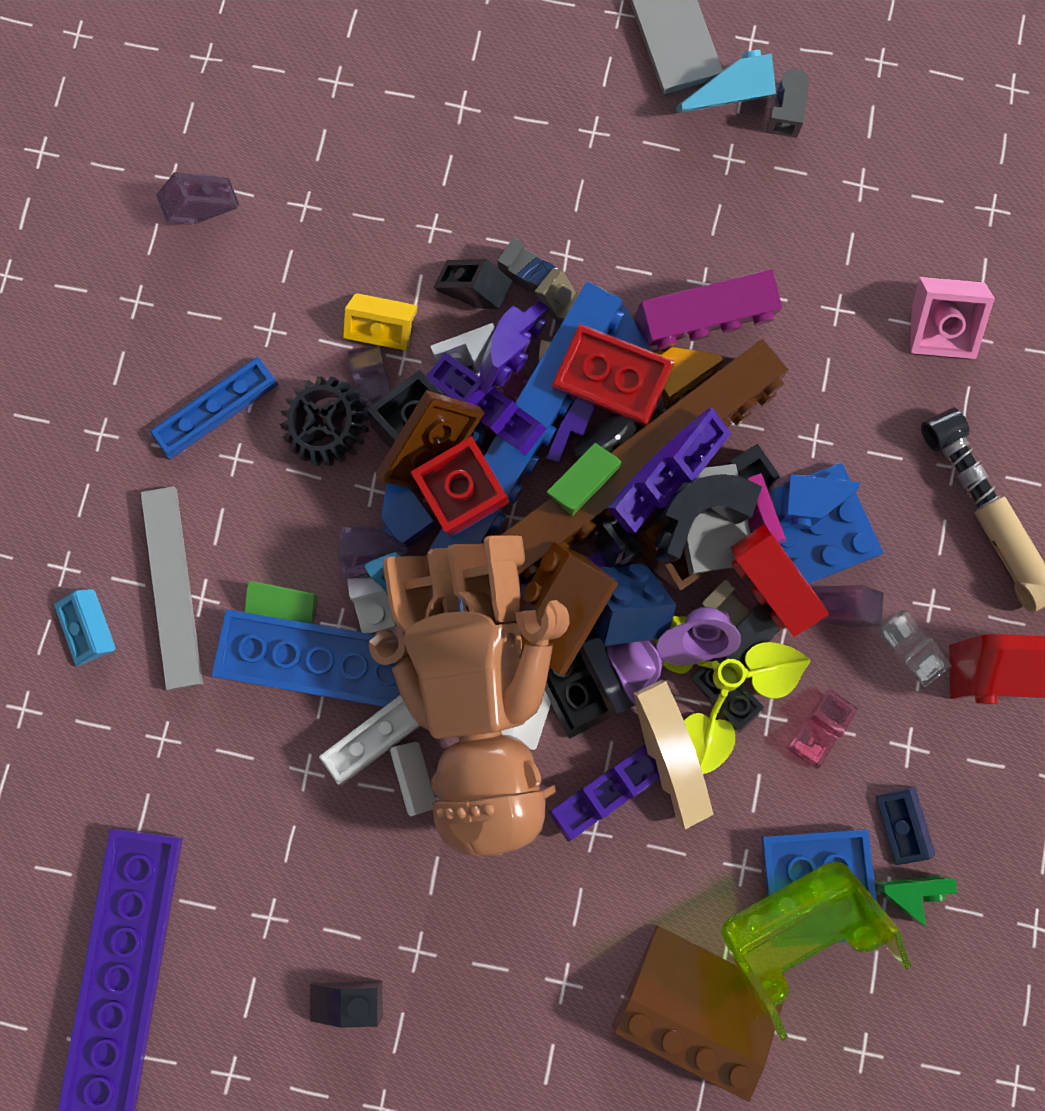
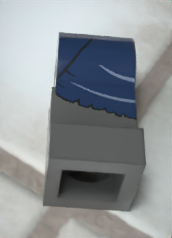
M790 69L783 74L776 92L779 107L773 106L768 119L766 133L797 138L804 121L809 78L802 70Z
M514 237L497 260V266L500 271L509 277L513 283L536 295L534 291L551 270L557 268L525 249L524 244Z

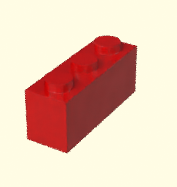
M763 524L730 547L735 557L731 564L742 579L749 576L755 584L750 587L751 591L762 605L768 602L774 611L769 614L780 630L787 627L793 637H796L829 615L823 602L766 524Z

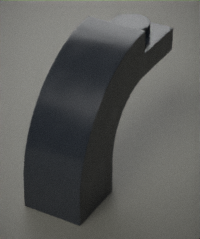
M720 474L700 478L676 492L664 508H660L653 521L665 527L659 532L655 542V547L658 548L655 560L668 565L680 559L692 523L699 514L717 515L734 524H739L752 518L762 486L742 477Z

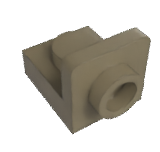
M553 268L534 291L539 300L549 307L547 313L551 319L562 322L579 295L574 290L564 271Z

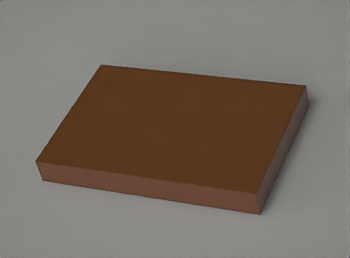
M426 390L377 470L376 476L379 481L421 491L411 471L468 439L484 415V411L478 405Z

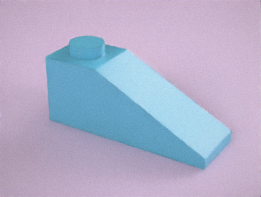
M761 50L742 53V59L732 63L676 106V114L762 99L776 94L772 53L761 55Z

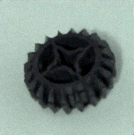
M317 376L315 384L310 380H304L305 390H301L298 387L294 388V392L297 395L294 400L292 398H285L287 404L291 405L289 410L280 411L282 416L288 418L287 421L279 424L281 429L288 431L282 438L285 442L292 443L289 447L290 451L295 454L299 453V458L305 462L311 460V463L316 466L321 465L322 462L327 466H333L336 459L343 463L346 461L345 452L352 456L356 455V450L353 447L355 443L359 445L365 444L364 440L359 437L360 433L370 432L369 428L362 424V422L369 420L368 413L362 411L366 408L367 403L363 399H359L360 392L355 388L351 389V385L345 380L339 383V380L332 376L327 381L322 376ZM324 398H338L334 402L330 401L328 404L324 406H319L316 404V402ZM308 413L307 423L304 425L305 417ZM319 413L325 416V419L328 422L327 425L331 428V430L325 427L323 418L320 416ZM347 416L345 428L342 430V421ZM327 436L335 440L324 446H312L316 440L321 441Z

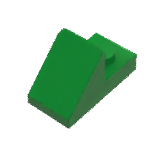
M944 875L875 882V889L913 922L926 926L922 897L924 902H939L946 900L945 894L957 893L955 878Z

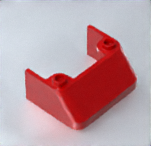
M986 634L949 645L950 699L975 697V704H998V698L1003 697L1045 698V636Z

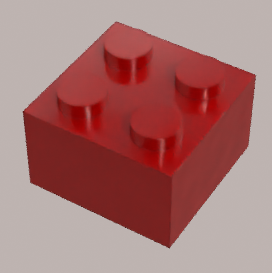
M472 436L411 471L419 488L449 537L510 503Z

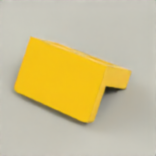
M354 294L345 308L343 338L407 351L410 345L412 320L417 313V305L363 294Z

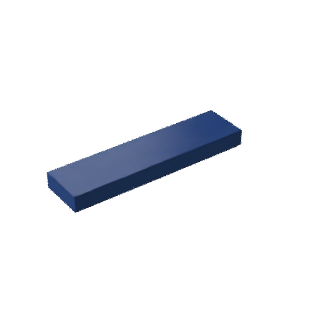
M257 356L149 432L165 455L171 460L275 388L278 383Z

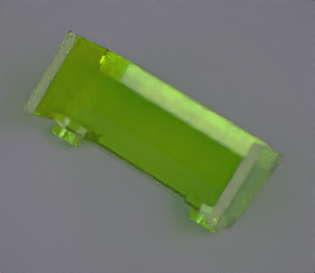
M840 862L827 863L730 917L721 929L722 937L755 1000L781 1041L787 1039L788 1035L775 1007L784 1002L789 994V984L783 973L833 944L845 939L852 949L863 953L874 951L885 944L905 970L912 967L900 929L853 872Z

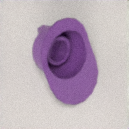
M703 607L695 609L688 614L683 624L666 630L659 637L656 646L659 656L664 661L684 666L731 655L738 650L741 644V636L736 627L730 624L729 615L726 611Z
M655 640L607 645L609 660L619 677L625 693L635 705L633 693L661 680L660 675L664 660L658 654L657 642Z

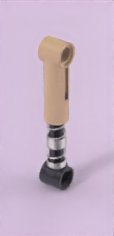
M952 407L922 422L921 432L928 446L934 451H942L946 458L951 459L953 463L952 468L957 469L959 473L957 476L958 480H960L959 482L964 486L963 488H968L967 494H971L974 498V506L978 507L974 514L1015 582L1014 589L1019 602L1031 613L1045 607V562L1005 496L1000 498L1001 496H996L993 491L995 486H990L986 478L989 476L985 469H983L984 467L978 465L980 461H976L971 454L973 448L967 447L969 443L966 437L969 435V425L965 416L960 410Z

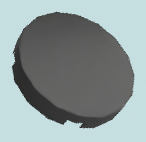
M620 415L614 416L587 432L576 443L573 451L577 458L580 459L596 443L611 453L614 451L612 447L618 442L622 445L635 434L637 427L630 419Z

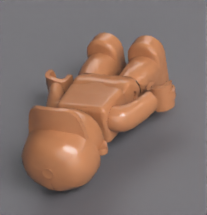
M487 536L484 539V544H454L448 546V548L430 549L427 556L384 558L383 569L390 611L396 625L402 632L397 633L396 636L393 632L380 630L376 632L375 637L369 640V650L376 662L381 665L395 664V667L391 669L400 695L414 720L422 728L429 730L433 738L459 737L458 742L450 745L443 752L439 759L436 773L432 778V791L439 799L432 802L433 816L436 829L443 842L457 853L474 857L495 856L513 852L535 841L543 827L545 798L556 793L555 785L540 790L541 776L529 747L514 736L502 734L503 730L523 725L537 713L543 700L553 644H550L549 640L561 637L569 626L567 608L557 600L549 601L541 619V626L537 622L536 610L519 612L520 586L517 567L522 566L525 562L522 536ZM459 598L462 599L463 611L460 609ZM517 621V624H516V623L502 624V623H508V622ZM521 634H522V635L524 636V638L527 639L529 642L525 643L524 648H523V652H522V655H521V659H520L519 657H520L521 648H522V638H521Z

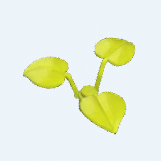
M673 616L670 628L683 624L687 617ZM763 642L753 646L746 653L745 663L748 669L735 659H727L721 664L717 661L696 663L699 666L715 670L713 681L716 687L721 690L710 713V717L696 713L684 720L702 774L718 768L729 757L734 748L735 731L732 724L726 720H715L728 692L739 687L745 681V678L752 677V686L758 694L769 699L782 698L792 692L797 686L802 674L810 664V659L806 655L787 645ZM666 661L663 663L667 669L679 674L688 672L693 664L684 666L674 665Z

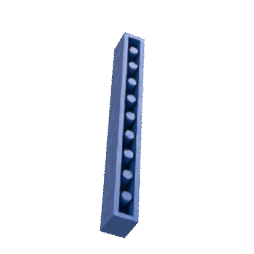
M589 281L585 283L515 403L519 408L547 428L526 456L498 435H496L484 455L485 460L504 490L509 502L512 504L517 501L523 490V486L520 483L525 474L531 475L540 461V457L537 456L543 444L548 446L554 438L557 428L553 426L560 415L565 417L574 402L570 395L553 389L551 385L578 325L582 324L607 334L610 329L615 332L624 317V313L621 312L622 300ZM507 505L452 537H449L442 527L430 549L448 548V546L454 544H484L485 537L490 536L492 531L498 533L506 519V515L502 513Z

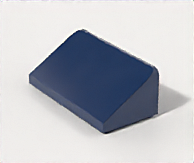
M916 787L877 795L876 800L895 865L933 858L935 851Z

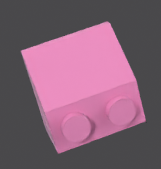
M919 277L911 309L910 352L913 354L976 359L995 299L986 283Z

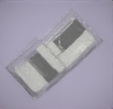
M900 610L876 630L899 661L924 687L930 685L952 666L933 639L926 638L908 611Z

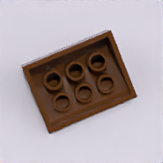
M657 925L613 1020L612 1027L615 1034L750 1102L764 1070L787 991Z

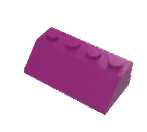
M773 269L644 300L634 314V320L649 347L657 345L658 349H665L676 345L678 339L689 337L690 341H697L709 337L710 331L721 329L722 333H729L741 329V324L753 321L754 325H761L774 320L773 316L783 307Z

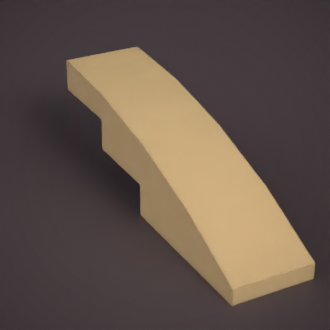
M662 679L633 694L647 753L656 759L662 789L671 795L677 824L687 829L712 816L713 810L701 767L686 725L667 682Z

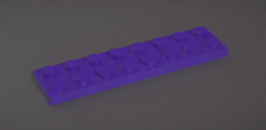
M116 828L109 831L58 1111L136 1110L183 837Z

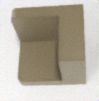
M726 579L697 607H710L719 611H726L729 615L730 624L735 627L749 614V610L732 594L735 588Z

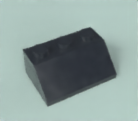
M593 628L565 676L549 667L545 692L569 739L635 706L625 693L619 677L609 660L607 646H604Z

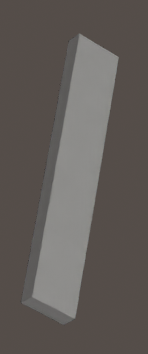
M173 486L141 492L166 690L170 691L203 685L177 489Z

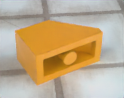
M672 347L665 353L662 350L657 351L656 354L672 359L675 363L661 393L665 406H668L718 371L723 361L720 354Z

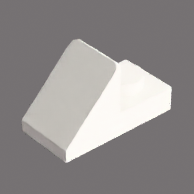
M493 323L431 345L435 362L437 363L446 352L464 366L472 365L474 372L480 376L482 358L495 331Z
M365 567L346 572L349 596L355 605L361 632L376 634L380 630L387 631L397 628L391 615L387 591L369 576Z

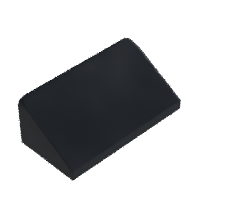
M759 602L736 626L741 636V644L738 650L731 655L721 657L724 661L735 659L746 667V653L759 643L769 642L780 631L769 614L774 610L767 602L763 605Z

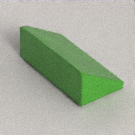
M594 443L547 491V494L573 516L620 468L622 462L616 456Z
M249 581L245 612L313 624L319 597L313 593Z

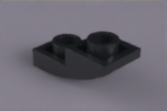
M720 658L710 660L711 662L717 661L720 664L723 662ZM702 667L691 677V680L706 698L715 705L721 691L713 681L715 670ZM741 684L735 690L728 692L719 712L740 733L765 710V707Z

